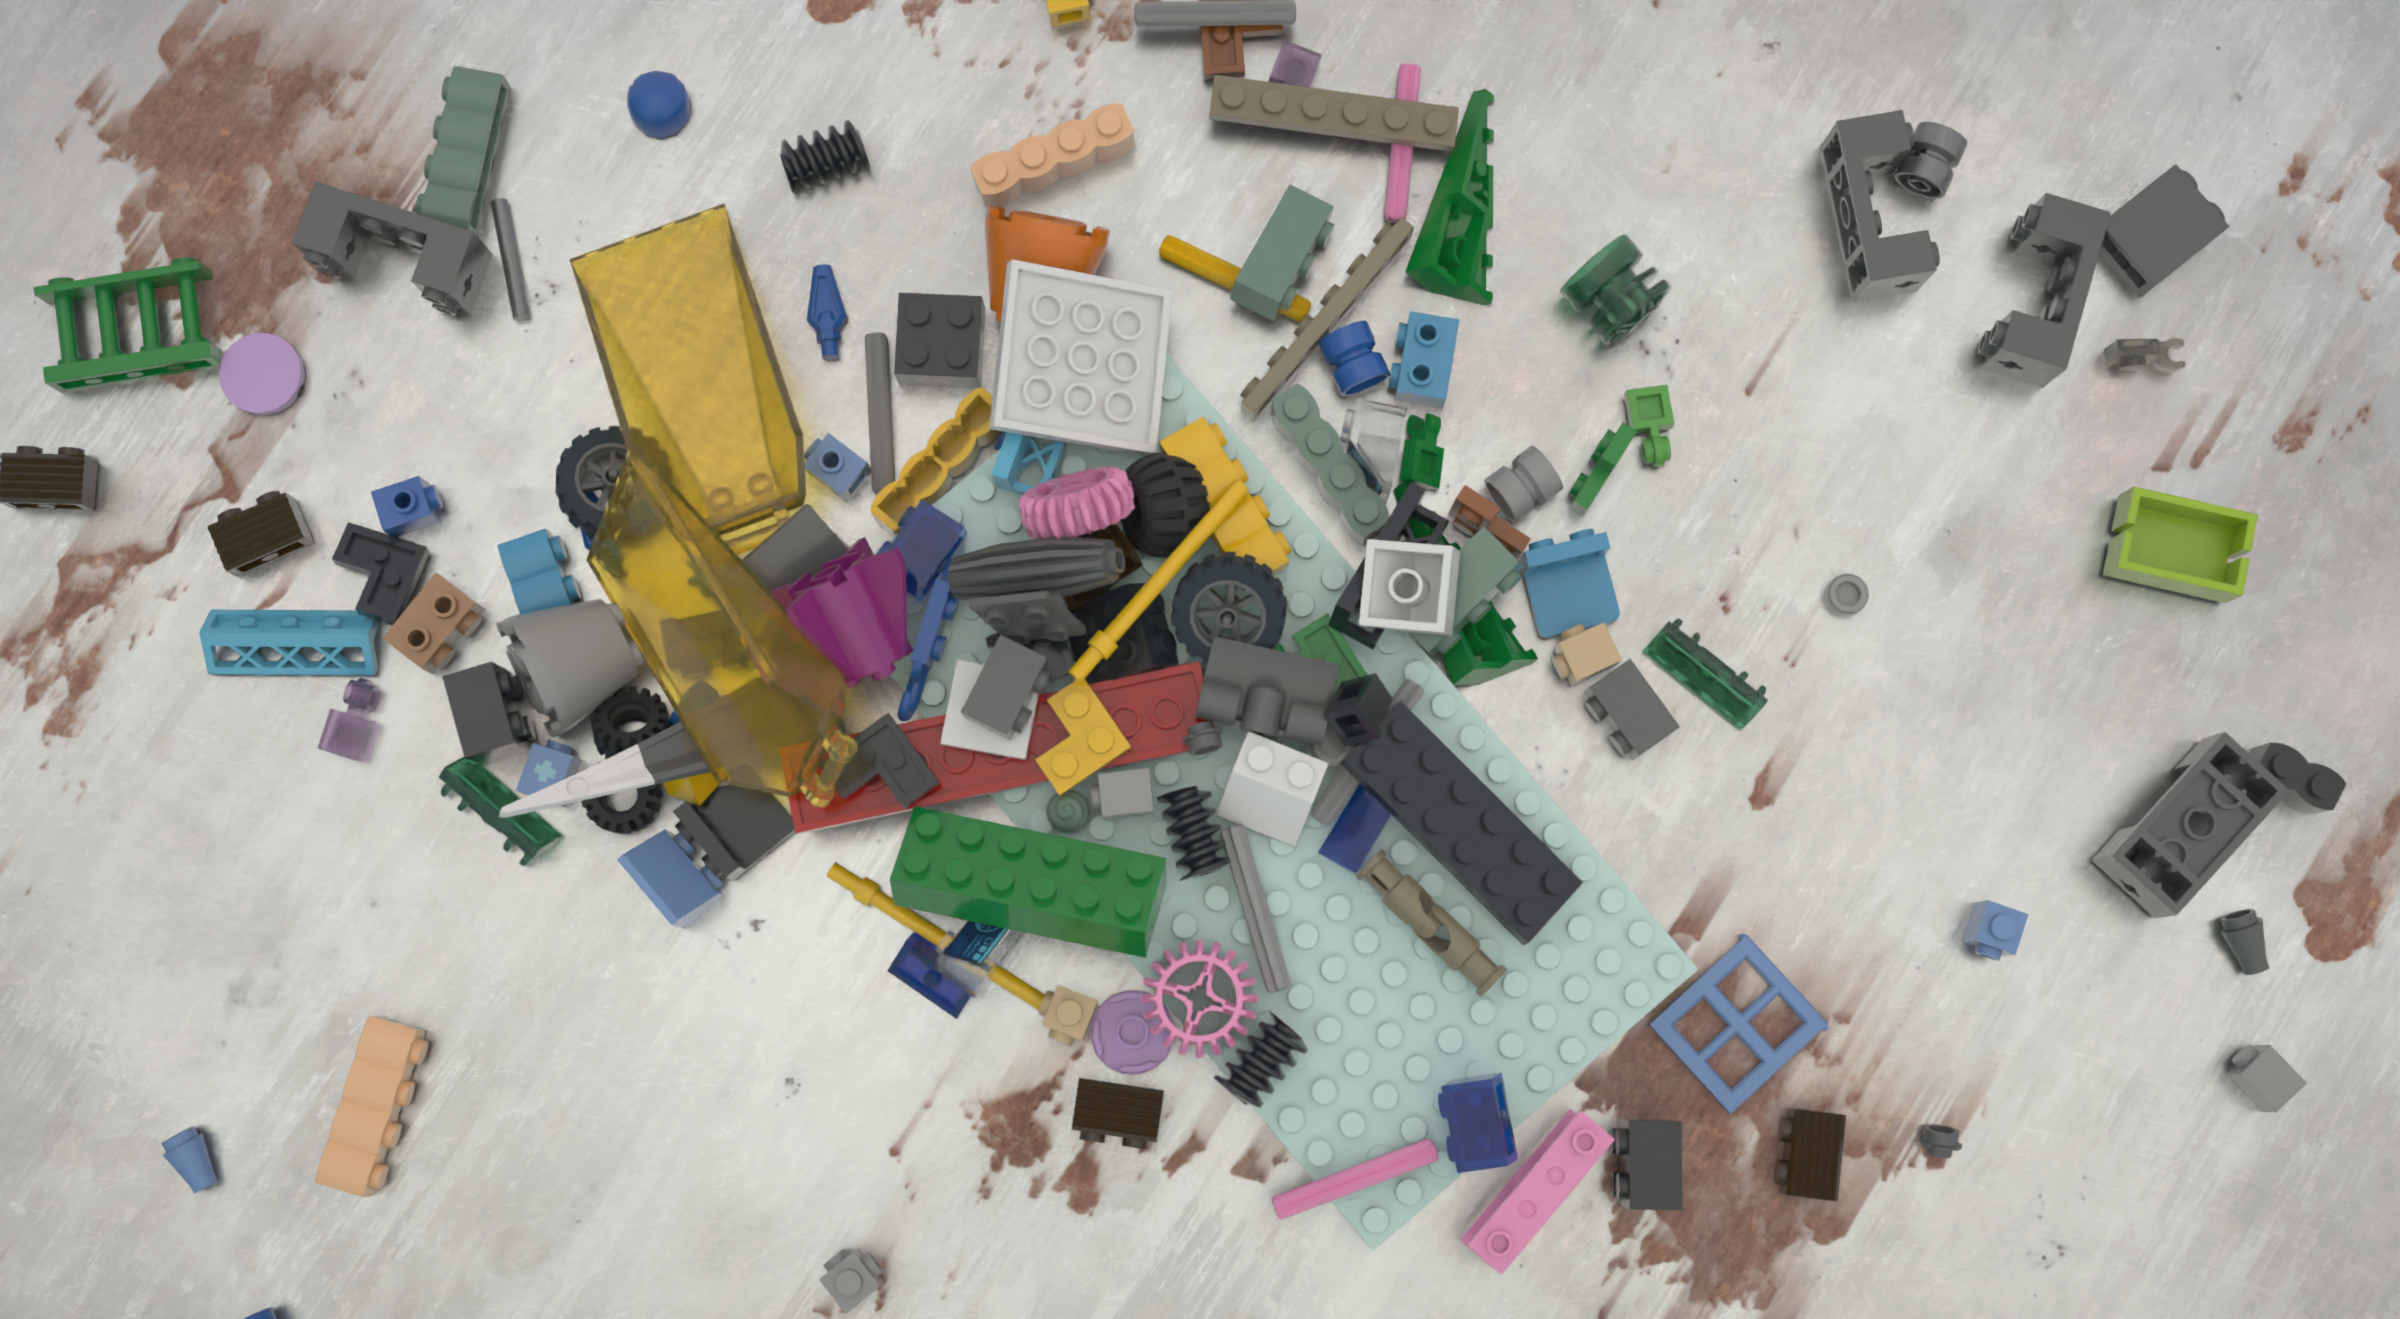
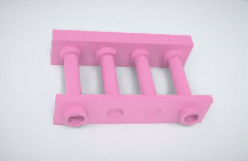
M1568 1109L1461 1235L1459 1240L1491 1268H1494L1502 1275L1615 1139L1582 1110L1576 1114L1571 1109Z

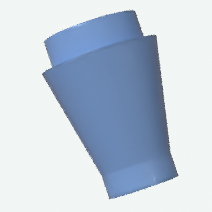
M194 1126L161 1143L165 1150V1153L162 1155L187 1182L193 1193H197L218 1181L213 1172L203 1134L198 1135Z

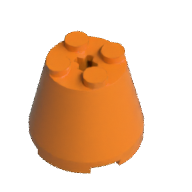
M987 206L984 226L990 309L996 312L995 320L1001 322L1007 263L1013 259L1095 275L1108 246L1110 229L1097 226V228H1093L1092 232H1087L1088 224L1081 221L1018 210L1010 211L1009 216H1005L1006 208Z

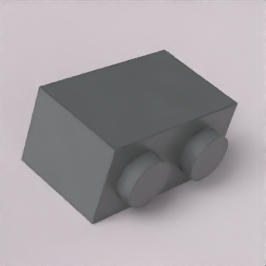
M1000 635L961 710L963 717L1008 740H1011L1014 732L1022 734L1032 714V710L1027 707L1034 693L1042 695L1052 675V672L1047 670L1049 665L1047 657Z
M1631 659L1614 669L1584 692L1588 697L1585 705L1589 712L1598 722L1604 719L1613 732L1609 737L1615 748L1623 756L1629 754L1633 760L1680 728Z

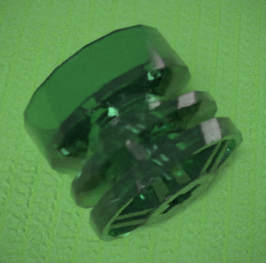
M1627 234L1619 236L1601 249L1576 271L1560 289V294L1576 312H1581L1593 304L1599 308L1589 321L1588 326L1591 329H1596L1607 320L1611 322L1599 336L1605 345L1610 344L1623 335L1630 334L1656 312L1663 298L1672 289V286L1666 279L1661 280L1650 289L1647 287L1659 272L1656 267H1651L1639 275L1635 274L1633 269L1639 264L1644 254Z

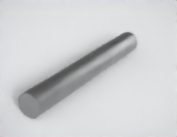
M498 198L491 201V207L512 316L515 321L526 320L530 316L508 202L505 198Z

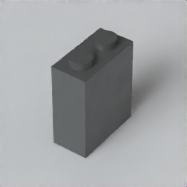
M2175 164L2110 215L2101 250L2142 297L2230 226L2225 221L2222 210L2215 203L2209 202L2198 190L2194 177L2187 171L2181 170Z

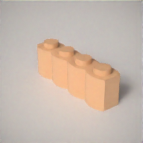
M1123 104L1104 105L1091 112L1085 120L1076 119L1063 122L1054 127L1047 136H1031L1016 143L1009 152L998 151L981 157L970 168L973 181L985 208L987 206L1003 207L1015 201L1022 192L1033 193L1044 190L1053 185L1060 176H1077L1088 171L1097 161H1111L1124 156L1135 146L1134 129Z
M368 1016L359 1039L355 1059L346 1079L342 1100L331 1126L329 1140L318 1166L315 1183L361 1197L373 1196L375 1190L380 1191L388 1174V1166L384 1165L388 1148L393 1149L396 1146L401 1134L402 1125L397 1123L399 1112L402 1106L407 1107L413 1097L415 1083L411 1082L412 1071L415 1065L420 1066L427 1053L428 1041L424 1040L425 1030L378 1016Z

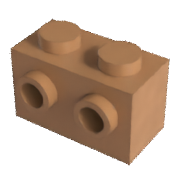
M435 572L384 635L383 639L421 669L433 674L436 669H443L451 661L455 654L453 648L462 636L468 637L476 630L482 620V617L479 615L485 608L449 580Z

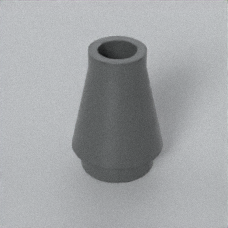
M2254 909L2239 910L2221 918L2223 927L2220 929V932L2240 963L2244 975H2253L2269 969L2263 919L2257 917Z

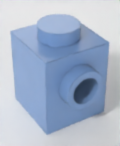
M829 433L823 440L817 438L804 454L806 461L802 466L806 472L846 503L871 473V468L864 459Z
M1990 900L1975 902L1962 943L1976 947V954L1992 960L2000 961L2001 956L2016 955L2029 914Z

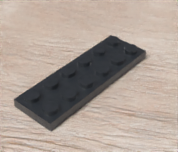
M1398 701L1384 715L1383 722L1378 726L1382 732L1380 738L1356 744L1339 763L1522 945L1528 944L1583 882L1401 701Z

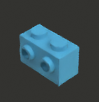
M1410 311L1407 324L1399 322L1395 347L1403 348L1401 362L1392 363L1388 386L1396 388L1395 401L1443 409L1447 398L1459 319Z

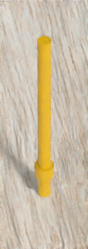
M1236 480L1106 629L1104 631L1098 630L1088 641L1089 648L1068 671L1076 681L1081 683L1102 658L1107 660L1118 648L1116 642L1245 497L1249 489L1242 482Z
M836 862L827 873L828 878L854 894L853 899L866 907L871 904L945 951L955 938L911 909L894 905L893 898L879 890L881 885L870 878L865 877L862 879ZM986 958L981 965L958 959L1035 1009H1040L1045 994L995 962Z

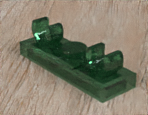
M1680 618L1676 619L1673 623L1668 621L1643 651L1739 728L1743 729L1767 703L1768 699L1764 697L1766 687L1761 685L1755 690L1745 682L1749 675L1746 671L1736 675L1733 669L1704 646L1701 647L1698 644L1700 634L1696 632L1690 638L1681 631L1679 627L1683 621Z
M462 757L445 766L440 773L439 778L445 783L441 789V795L446 797L455 791L462 798L461 803L457 807L460 812L470 807L481 816L487 825L493 827L499 833H503L508 838L503 845V849L506 852L518 846L524 852V857L519 862L522 866L527 865L539 855L555 846L562 836L534 811L506 818L499 817L502 807L520 798L481 764Z

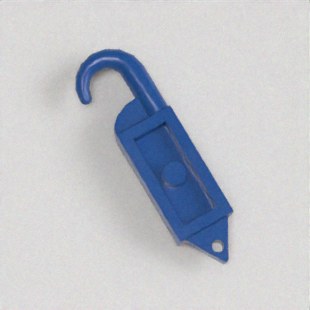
M948 557L940 579L935 578L910 658L913 667L898 709L897 716L900 721H909L914 715L933 661L940 662L944 654L947 637L941 635L946 620L953 621L958 609L959 599H956L954 593H951L947 578L949 562L951 559H954Z

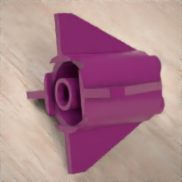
M866 538L858 539L840 557L822 564L823 570L813 577L808 572L793 583L766 591L756 597L762 611L827 667L839 691L852 688L862 678L871 675L873 680H879L890 675L896 670L893 662L913 652L907 634L906 562L898 547L873 555Z

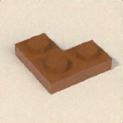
M1198 0V1H1245V0ZM1282 25L1200 26L1204 80L1214 79V75L1245 77L1242 38L1282 35Z
M1464 485L1448 514L1454 518L1452 523L1459 530L1470 536H1473L1475 532L1477 533L1484 526L1518 559L1531 538L1497 517L1496 515L1500 510L1499 506Z

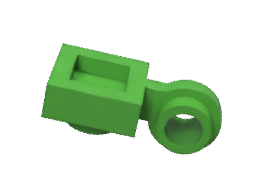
M1668 385L1626 390L1624 398L1630 427L1637 430L1636 433H1648L1647 439H1641L1642 460L1644 464L1651 463L1653 467L1662 466L1664 461H1670L1671 448L1668 437H1660L1659 430L1672 429L1675 424Z

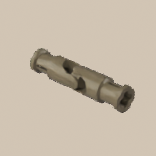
M1381 848L1356 874V877L1359 880L1365 879L1383 897L1382 903L1405 924L1411 926L1416 935L1453 971L1459 970L1477 987L1476 993L1480 997L1484 995L1505 973L1507 968L1503 964L1497 966L1479 948L1480 942L1443 907L1436 904L1425 889L1409 874L1403 875L1385 858L1386 852ZM1444 925L1449 933L1450 940L1436 937L1437 929Z

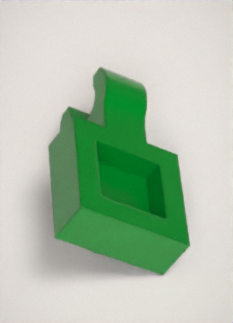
M1427 413L1425 414L1424 422L1423 418L1415 415L1409 416L1407 432L1412 439L1404 440L1400 481L1409 484L1413 482L1426 490L1440 488L1444 448L1436 446L1437 437L1441 429L1440 417Z

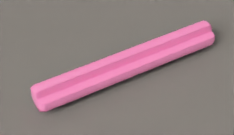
M1415 64L1400 65L1396 99L1418 102L1420 66ZM1391 144L1384 212L1385 221L1390 223H1396L1400 217L1406 220L1413 146Z
M1425 1139L1276 1195L1272 1198V1204L1277 1217L1285 1219L1436 1162L1438 1160V1152L1434 1142L1431 1139Z

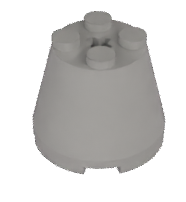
M595 599L513 615L497 623L500 636H509L511 644L506 646V654L513 670L519 677L532 707L539 714L543 713L550 719L543 724L553 738L577 725L638 674L637 666L644 664L638 646L634 641L628 642L620 628L625 626L626 623L615 602L606 604L602 599Z

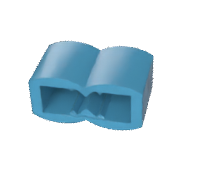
M544 528L497 545L520 614L574 604L576 599L581 598L574 576L572 574L566 576L562 560L567 559V553L559 535L553 537L552 533Z

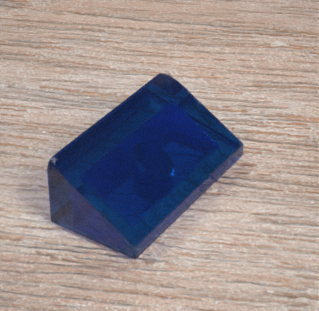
M1359 784L1318 854L1355 875L1391 814Z
M913 932L903 944L888 972L957 1019L982 984L985 976L955 957L943 954L944 950Z

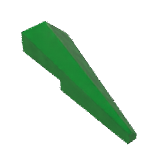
M1486 88L1474 91L1471 95L1455 138V147L1449 154L1405 271L1431 293L1480 305L1492 304L1493 292L1486 291V270L1493 267V255L1486 253L1487 230L1493 228L1494 167L1487 165V144L1494 141V130L1487 128V106L1494 103V95Z
M1402 482L1393 489L1397 504L1408 488L1409 483ZM1413 518L1409 525L1414 539L1431 536L1435 528L1416 518ZM1444 535L1441 536L1437 545L1453 546L1458 550L1461 549L1456 541L1449 544ZM1491 600L1488 602L1492 606L1489 612L1476 624L1469 621L1458 632L1461 636L1458 643L1447 653L1443 654L1451 683L1454 686L1480 685L1531 665L1538 660L1533 649L1524 650L1512 633L1516 625L1510 617L1503 620Z

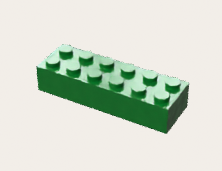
M914 806L889 880L894 905L1146 958L1167 885L1166 858Z

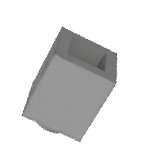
M1149 768L1098 774L1099 784L1091 785L1093 811L1101 810L1103 820L1154 815Z
M2250 1044L2244 1047L2233 1057L2232 1062L2235 1065L2226 1073L2261 1112L2277 1113L2307 1084L2271 1045H2255L2253 1047Z

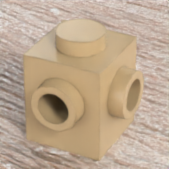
M1605 622L1588 630H1585L1583 624L1575 626L1561 633L1562 641L1553 648L1556 655L1552 656L1554 667L1561 679L1568 678L1571 686L1617 666L1622 661Z
M1057 985L1055 992L1047 990L1038 1014L1045 1017L1042 1025L1050 1028L1048 1037L1072 1046L1074 1038L1084 1041L1099 1001L1060 985Z

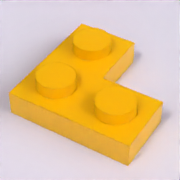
M1085 679L1081 683L1075 680L1047 699V702L1070 736L1035 760L1061 797L1130 750L1131 746Z

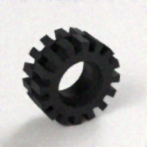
M628 686L629 693L623 694L620 688L614 693L615 697H609L594 710V713H591L590 720L594 743L600 755L605 754V759H608L670 727L667 706L665 702H661V697L657 693L651 696L650 689L643 688L639 694L637 693L636 686ZM627 721L646 723L641 729L632 732H622L615 729Z
M659 784L637 788L635 804L630 809L621 812L613 810L608 805L606 795L583 800L581 803L582 807L587 810L586 815L596 823L595 825L613 833L630 834L631 831L638 832L644 829L642 826L646 823L651 824L653 822L654 813L660 811L659 798H663V793L659 789Z

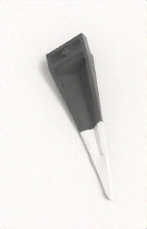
M809 658L773 669L656 735L575 775L502 807L499 817H511L780 757L779 749L843 735L845 724L812 659Z

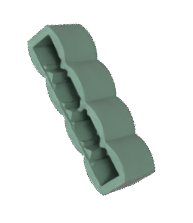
M454 66L451 76L445 77L442 85V99L446 101L442 116L437 115L434 121L433 138L437 140V145L433 155L429 154L425 161L424 176L428 179V184L424 194L420 193L417 198L416 214L473 231L477 235L482 216L483 200L490 181L492 160L498 145L500 124L508 99L509 83L503 74Z
M1295 384L1272 399L1271 416L1273 423L1281 436L1294 444L1296 458L1303 469L1317 478V486L1325 502L1336 511H1339L1341 524L1345 532L1353 541L1363 546L1367 543V539H1374L1379 535L1389 519L1387 506L1375 491L1367 487L1366 478L1360 465L1351 456L1343 452L1342 441L1337 431L1327 421L1320 418L1319 407L1311 393L1303 386Z

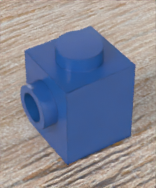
M420 476L371 491L382 530L391 536L399 537L441 522L438 509L443 508L440 493L435 485L430 486Z

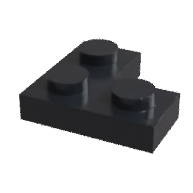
M348 522L332 560L337 566L369 575L355 607L357 613L393 625L405 611L430 552L427 546Z
M889 713L818 763L844 800L880 775L901 805L906 809L940 784Z

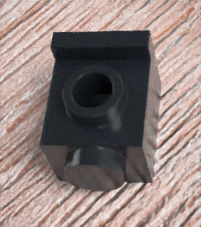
M1374 673L1341 682L1323 715L1345 747L1380 738L1382 732L1378 726L1383 722L1384 715L1393 698L1378 675Z

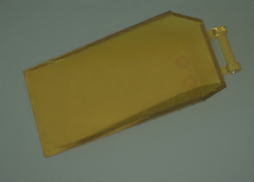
M723 203L569 259L638 487L682 541L693 546L707 541L716 567L729 563V558L755 549L790 518L788 511L803 506L806 498L803 432L727 208ZM774 516L777 523L722 543V535Z
M639 447L629 448L586 561L611 603L615 602L619 607L626 623V629L638 646L646 663L720 787L733 785L786 797H792L803 792L806 799L813 806L819 808L828 806L835 795L834 785L845 763L850 762L854 758L858 748L856 741L849 735L842 734L838 727L844 714L847 688L842 673L792 625L783 604ZM827 750L830 756L820 776H818L816 770Z

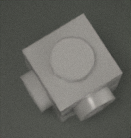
M859 1248L849 1255L844 1249L838 1252L823 1265L827 1273L819 1279L845 1314L885 1283L880 1276L884 1271L878 1261L870 1252L867 1251L863 1254Z

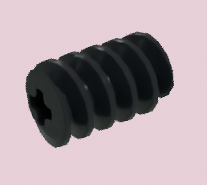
M849 120L844 121V134L842 135L831 125L828 127V139L826 140L818 130L813 131L812 144L810 145L802 135L797 136V149H793L786 140L781 142L780 157L792 193H795L796 179L806 189L810 188L812 174L815 175L821 184L826 183V170L828 169L837 179L842 178V165L844 164L855 174L857 173L858 160L860 159L868 169H871L859 130H856Z
M1197 786L1178 789L1157 797L1159 803L1171 804L1170 807L1161 813L1162 818L1176 820L1174 824L1166 829L1167 836L1181 838L1171 845L1172 852L1185 853V856L1175 863L1176 868L1190 870L1180 881L1219 871L1231 862L1229 857L1216 856V852L1225 847L1226 843L1221 840H1212L1211 836L1221 829V825L1207 823L1206 819L1217 811L1216 808L1202 806V802L1211 797L1212 793L1211 791L1198 790Z
M1270 1010L1269 1013L1275 1024L1271 1025L1262 1021L1258 1023V1027L1264 1037L1261 1039L1248 1035L1247 1041L1252 1051L1248 1052L1239 1048L1235 1051L1241 1062L1240 1066L1230 1062L1224 1064L1230 1078L1226 1079L1217 1075L1213 1077L1242 1103L1258 1108L1262 1107L1263 1102L1257 1092L1260 1090L1272 1094L1275 1091L1269 1081V1077L1282 1081L1286 1078L1280 1064L1283 1063L1291 1067L1297 1065L1291 1051L1295 1050L1304 1054L1308 1051L1302 1037Z

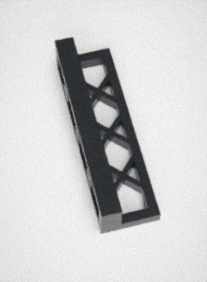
M1411 482L1376 540L1437 545L1448 526L1449 520L1421 506L1420 504L1426 489ZM1413 518L1435 528L1432 535L1414 539L1409 526ZM1404 535L1405 540H1404V541H1400L1401 538H1402V536ZM1364 558L1337 601L1328 626L1373 650L1385 629L1375 628L1371 633L1350 622L1355 614L1360 613L1365 567Z

